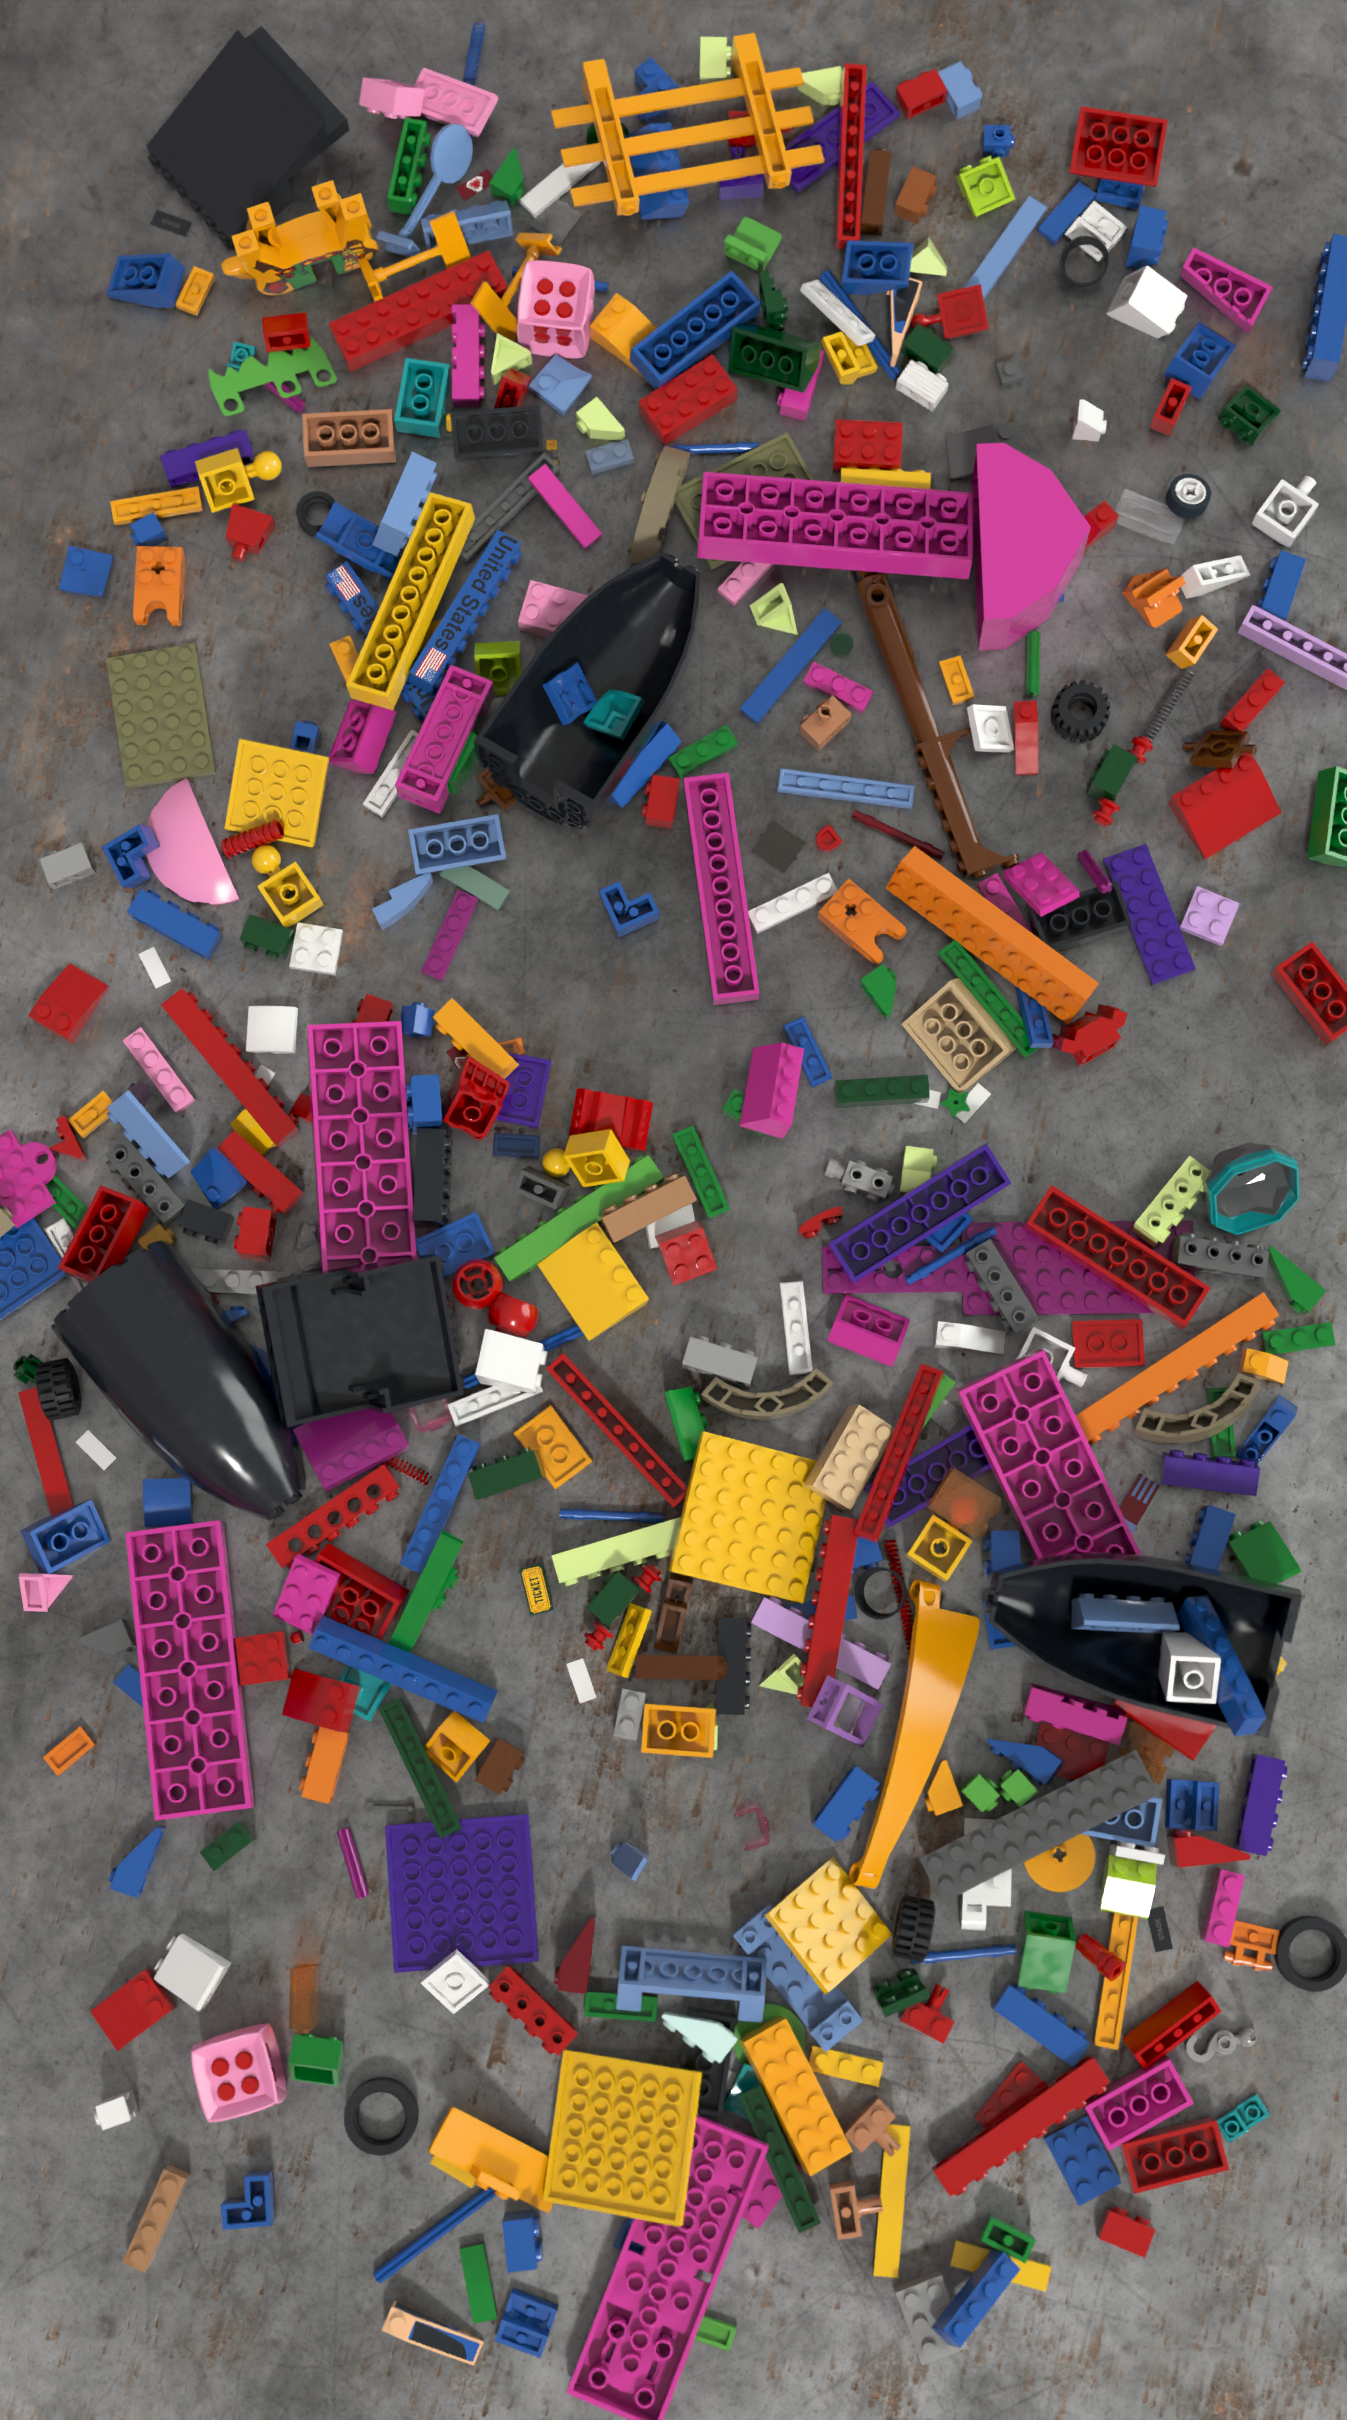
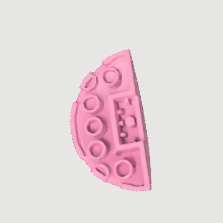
M186 778L163 794L149 816L147 826L151 827L160 845L159 848L147 854L150 866L166 888L171 889L180 898L187 901L222 905L240 900L194 792Z

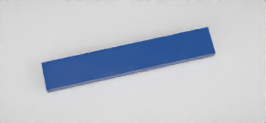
M824 608L742 705L740 712L758 724L840 627L842 621Z

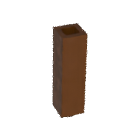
M870 149L860 234L882 236L892 152L884 149Z
M636 1655L635 1679L724 1680V1675H727L728 1671L725 1656Z

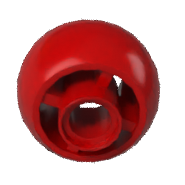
M473 1259L458 1267L452 1279V1289L456 1299L463 1306L480 1310L489 1307L497 1295L502 1292L503 1280L495 1265L483 1259ZM481 1270V1274H474L471 1277L467 1276L471 1271ZM488 1273L493 1278L492 1288L489 1287V1283L486 1279ZM477 1280L484 1282V1288L481 1291H474L472 1289V1284ZM463 1281L467 1282L470 1292L467 1296L462 1291Z
M501 1292L489 1305L487 1318L490 1324L497 1326L496 1332L511 1336L518 1335L525 1338L537 1325L538 1309L534 1305Z

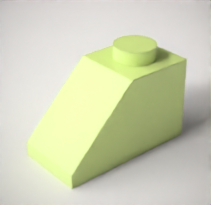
M841 66L801 73L804 85L797 86V89L822 105L839 104Z
M598 397L576 412V426L583 434L586 432L590 438L613 441L625 439V429Z

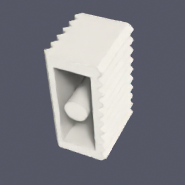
M911 360L897 379L896 389L933 412L947 392L949 383L943 375L930 372L924 363L919 361L916 363Z

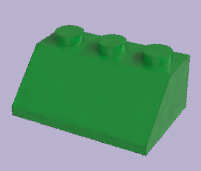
M691 1386L664 1392L684 1464L694 1461L701 1431L705 1432L704 1428L708 1427L705 1414H700L697 1405L701 1404L698 1391L693 1392Z

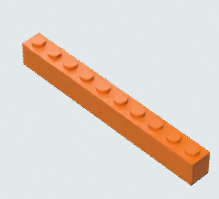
M1261 1293L1077 1414L1076 1418L1089 1444L1092 1445L1102 1438L1100 1433L1106 1429L1112 1432L1122 1425L1120 1420L1126 1416L1130 1420L1141 1413L1139 1408L1144 1404L1150 1407L1159 1401L1158 1395L1164 1391L1170 1394L1179 1388L1178 1382L1185 1378L1188 1382L1199 1374L1197 1370L1202 1366L1209 1368L1217 1363L1216 1357L1223 1352L1227 1356L1238 1349L1235 1345L1243 1340L1247 1343L1257 1336L1255 1331L1261 1327L1265 1331L1276 1324L1274 1319L1279 1314L1265 1293Z

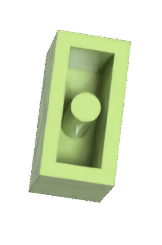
M727 37L700 38V85L730 80L731 67L726 66V60H731V46H727Z

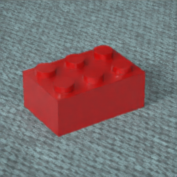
M836 419L832 472L841 473V468L849 466L867 470L873 467L886 471L900 469L903 423Z

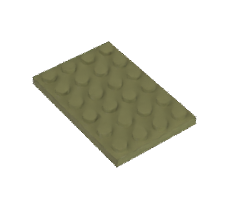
M788 432L709 471L814 480ZM703 475L677 488L675 506L697 546ZM705 559L711 570L728 562L727 560Z
M195 643L106 658L126 789L174 782L186 778L191 779L215 775L216 769Z

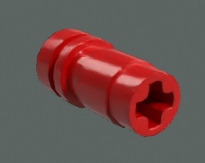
M1088 1934L1082 1935L1076 1942L1075 1949L1091 1964L1095 1965L1097 1971L1103 1974L1109 1981H1114L1123 1972L1125 1962L1113 1952H1108L1104 1946Z

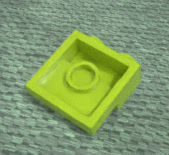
M991 156L980 160V165L975 168L969 165L960 169V174L955 177L963 198L966 197L974 218L1015 200L1000 157L993 160Z

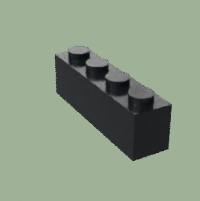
M718 1618L717 1656H725L728 1671L727 1675H724V1680H717L716 1714L745 1715V1710H749L750 1696H745V1686H750V1672H746V1662H751V1648H746L747 1638H751L752 1624H747V1619Z

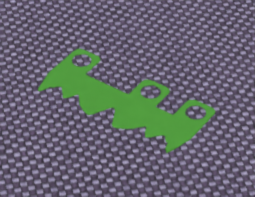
M312 337L310 338L311 347H308L307 351L300 348L293 349L292 356L284 351L269 352L267 366L262 365L254 357L249 356L241 364L239 372L228 367L225 376L215 374L211 369L208 370L211 390L225 416H231L244 411V405L238 394L240 391L273 381L279 395L282 398H288L298 395L302 391L295 376L297 373L309 370L318 387L335 383L337 377L324 350ZM319 370L329 371L331 374L330 380L327 382L319 381L316 376ZM284 381H292L295 384L296 388L292 393H286L281 389V384ZM235 399L238 402V408L234 411L226 410L224 407L225 400Z

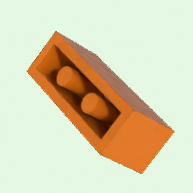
M319 1727V1730L315 1729L312 1737V1744H315L313 1754H308L305 1767L309 1769L307 1776L302 1777L299 1790L302 1791L301 1797L327 1804L332 1803L350 1732H338Z

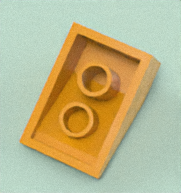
M616 293L590 325V338L641 374L630 362L631 349L657 328L633 304Z
M644 1704L641 1752L713 1758L716 1709Z

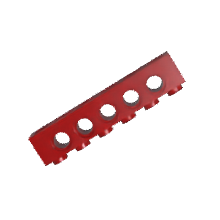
M383 1464L275 1537L266 1546L281 1568L285 1569L288 1567L291 1569L297 1554L302 1556L308 1554L311 1556L321 1549L319 1546L326 1540L331 1542L339 1537L340 1530L346 1526L350 1529L360 1522L359 1517L365 1513L369 1516L380 1508L378 1504L384 1500L390 1502L399 1496L398 1491L402 1488L388 1467ZM373 1485H378L381 1489L380 1495L376 1498L369 1496V1489ZM358 1498L361 1502L360 1509L351 1511L349 1508L350 1501ZM333 1512L341 1514V1521L336 1525H332L329 1520ZM314 1525H319L322 1530L318 1538H312L310 1535V1529ZM298 1538L302 1542V1547L299 1551L293 1552L290 1548V1543L293 1539Z

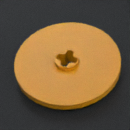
M1080 1834L1024 1862V1866L1031 1879L1042 1888L1053 1892H1067L1081 1886L1089 1878L1095 1864V1849L1089 1835ZM1057 1848L1060 1849V1852H1065L1062 1862H1058V1859L1052 1856V1854L1056 1853Z

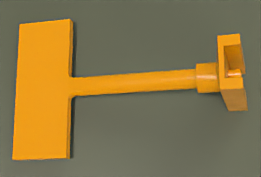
M454 211L429 221L437 241V246L386 268L380 267L373 270L367 258L358 260L374 301L383 298L379 282L387 280V277L438 255H442L447 269L471 258Z
M519 233L515 240L525 251L526 258L503 297L500 299L488 283L483 282L471 301V305L496 335L498 333L513 342L515 341L518 320L508 309V304L521 284L526 262L537 261L540 255L558 256L562 248L560 246H552L550 243L553 237L551 234Z

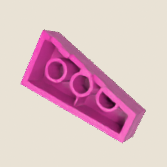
M1194 247L1180 275L1248 335L1273 288Z
M452 304L454 324H452L454 345L452 347V364L454 366L452 368L454 408H480V400L485 399L484 386H481V379H485V365H481V358H485V344H481V337L486 336L485 323H481L480 314L472 305Z
M1030 1683L1023 1708L1024 1715H1027V1719L1040 1723L1043 1720L1049 1722L1053 1727L1059 1729L1067 1728L1077 1734L1089 1735L1119 1746L1127 1721L1126 1714L1115 1706Z

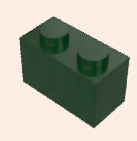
M918 323L902 343L901 354L916 363L918 361L924 363L933 374H940L951 361L954 349L948 341L939 339L930 328L923 327Z
M249 914L240 936V941L248 951L256 953L259 950L264 952L265 956L277 961L278 958L285 960L295 934L292 929Z
M239 1821L201 1850L200 1854L211 1869L216 1871L253 1843L256 1838L245 1823Z

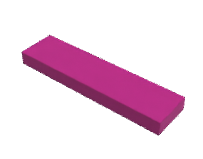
M546 464L528 477L527 480L584 550L602 536L600 530Z

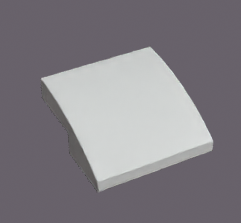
M1093 201L1084 214L1076 219L1065 233V236L1070 240L1080 236L1095 237L1105 245L1109 253L1128 231V227L1097 202ZM1079 246L1098 262L1104 258L1102 253L1094 246Z
M249 1006L246 1051L249 1053H295L298 1008L286 1006Z
M692 1203L646 1226L649 1249L659 1248L655 1239L656 1235L695 1221Z

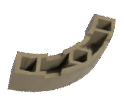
M665 446L662 453H657L654 463L656 467L648 490L644 489L642 493L641 503L644 504L634 540L630 539L627 552L631 553L629 562L638 564L662 551L666 533L662 532V529L665 528L667 520L671 517L676 500V490L680 488L686 475L690 452Z
M815 1368L802 1381L785 1390L750 1393L735 1388L715 1377L701 1394V1399L712 1407L732 1416L752 1420H772L796 1414L815 1404L833 1387L834 1382Z
M1238 1372L1235 1380L1222 1394V1397L1211 1405L1208 1404L1186 1414L1173 1415V1413H1161L1144 1408L1135 1428V1437L1162 1444H1185L1216 1435L1230 1427L1248 1410L1260 1390L1261 1381Z

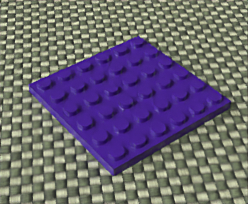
M529 1814L458 1819L462 1829L442 1839L439 1838L432 1821L385 1825L394 1973L431 1970L456 1949L474 1966L539 1961Z

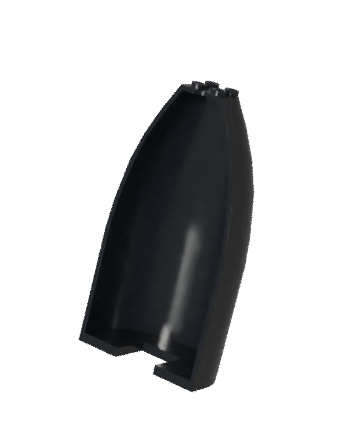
M662 551L612 578L588 596L539 648L474 740L475 753L482 768L487 767L492 773L490 778L500 788H508L515 801L536 815L560 826L564 822L571 829L582 830L584 826L589 828L654 735L686 671L694 644L699 611L701 573L691 565L683 567L679 565V560L675 556L667 555ZM578 662L597 701L608 690L613 689L641 697L645 702L624 741L587 727L584 724L592 708L588 712L580 714L571 723L563 726L543 684L567 667Z
M168 1241L150 1243L147 1246L148 1250L143 1249L140 1251L138 1249L124 1258V1264L120 1263L116 1266H111L84 1287L67 1303L70 1308L68 1310L64 1309L57 1314L51 1329L128 1426L179 1475L204 1492L239 1510L263 1520H275L285 1512L283 1507L285 1505H293L303 1497L301 1493L306 1489L301 1457L293 1427H285L281 1424L274 1385L260 1359L240 1330Z
M1104 1552L1057 1555L999 1569L998 1572L993 1571L990 1583V1590L993 1591V1594L987 1595L985 1614H989L988 1622L1037 1662L1074 1683L1113 1699L1145 1709L1230 1729L1217 1699L1216 1704L1166 1700L1158 1677L1163 1634L1072 1629V1600L1079 1598V1594H1094V1599H1103V1595H1116L1118 1600H1126L1128 1596L1141 1597V1601H1150V1598H1164V1602L1173 1603L1176 1614L1187 1597L1208 1595L1267 1717L1254 1735L1269 1737L1280 1692L1275 1677L1284 1642H1292L1303 1597L1300 1589L1177 1560ZM1178 1619V1622H1179V1630L1174 1631V1632L1185 1633V1632H1184V1629H1183V1627H1182V1625H1181V1623H1180V1621H1179V1619Z

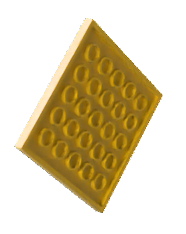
M701 1431L669 1571L803 1604L827 1501L803 1486L817 1461Z
M563 2050L543 2201L672 2226H683L702 2072L573 2050Z

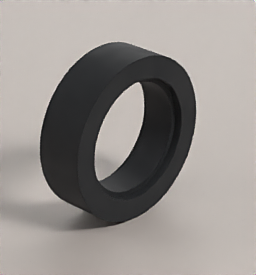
M1316 1916L1297 1917L1286 1923L1279 1932L1276 1953L1274 1955L1275 1964L1281 1975L1289 1983L1302 1990L1310 1992L1328 1990L1336 1986L1347 1973V1939L1343 1932L1330 1921ZM1306 1930L1322 1931L1329 1937L1334 1947V1960L1331 1967L1326 1973L1318 1977L1309 1978L1300 1975L1290 1962V1945L1299 1933Z
M378 2077L364 2082L353 2092L345 2107L344 2126L349 2139L358 2149L371 2155H389L400 2150L411 2139L417 2127L419 2118L417 2101L411 2090L396 2079ZM373 2093H389L395 2096L404 2108V2126L393 2138L376 2140L365 2134L360 2127L358 2121L359 2106L367 2096Z

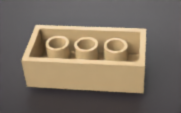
M849 1405L803 1486L840 1510H851L887 1448L895 1428L861 1405Z

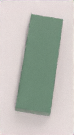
M470 866L443 870L440 874L445 880L468 894L479 898L480 901L496 911H499L510 894V890Z

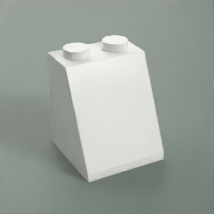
M1145 266L1124 276L1106 314L1155 338H1159L1166 334L1169 335L1175 328L1176 324L1174 322L1177 316L1184 310V302L1187 295L1149 266Z
M485 1329L475 1375L480 1384L535 1394L536 1388H540L542 1384L543 1374H540L541 1365L546 1364L548 1352L544 1351L545 1348L541 1343Z
M1163 1632L1158 1677L1166 1700L1216 1704L1221 1657L1188 1633Z
M181 1934L177 1938L173 1937L166 1948L169 1953L165 1960L161 1958L154 1968V1971L157 1973L153 1979L194 2009L200 2011L208 2005L229 1969L231 1962L188 1936Z

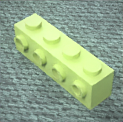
M1189 1156L1138 1218L1132 1232L1154 1248L1159 1242L1163 1244L1171 1233L1168 1231L1171 1226L1177 1227L1185 1216L1182 1214L1186 1208L1190 1210L1198 1200L1196 1196L1200 1191L1205 1192L1204 1182L1210 1170Z

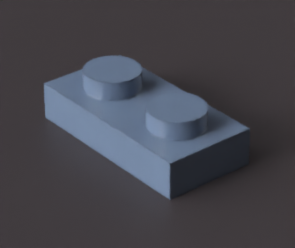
M628 439L585 451L591 474L634 463Z

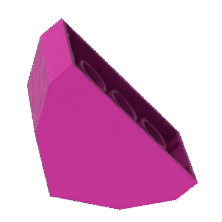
M1006 443L976 444L971 491L973 493L978 651L1006 650L1027 635L1028 632L1033 631L1050 618L1082 561L1091 526L1052 470Z

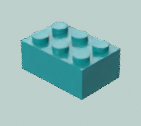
M405 358L394 419L397 432L441 438L451 381L449 364Z

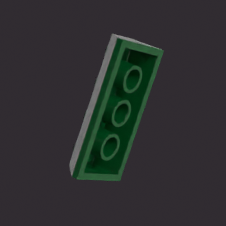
M746 322L732 327L728 372L803 393L819 366L821 343Z

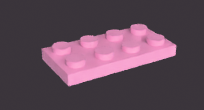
M423 68L414 84L415 87L424 89L421 116L445 125L460 124L468 130L469 134L479 137L499 100L494 93L427 68Z

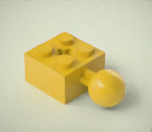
M238 448L195 461L212 513L232 506V503L238 505L254 500L248 479L258 476L263 480H273L278 477L282 469L280 458L271 451L260 452L254 458L252 464L245 466L243 465Z
M263 845L254 850L251 857L254 869L261 874H268L270 877L257 887L282 926L290 928L324 906L321 898L296 861L281 870L279 867L281 857L274 847ZM288 894L294 895L293 898L288 899Z
M611 1129L571 1135L565 1150L560 1148L551 1149L545 1153L542 1159V1167L547 1175L560 1178L565 1176L571 1168L583 1187L624 1181L630 1163L628 1156Z
M968 1494L955 1496L949 1504V1514L951 1517L947 1523L935 1515L930 1516L905 1557L943 1582L948 1581L973 1540L960 1533L959 1529L962 1524H969L977 1518L979 1505L975 1498ZM941 1543L943 1545L941 1549L944 1553L936 1554L933 1545Z

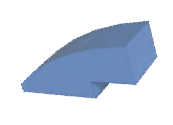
M431 873L422 874L389 890L391 900L372 908L381 930L396 923L419 903L433 883Z

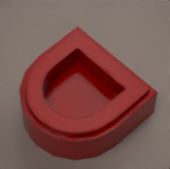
M830 824L822 828L815 838L817 848L823 852L833 851L843 843Z

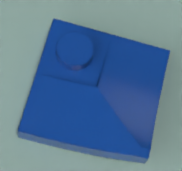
M69 546L59 590L78 595L103 598L114 560L113 555Z
M216 1148L209 1149L204 1158L190 1171L215 1209L221 1208L248 1184L237 1168Z

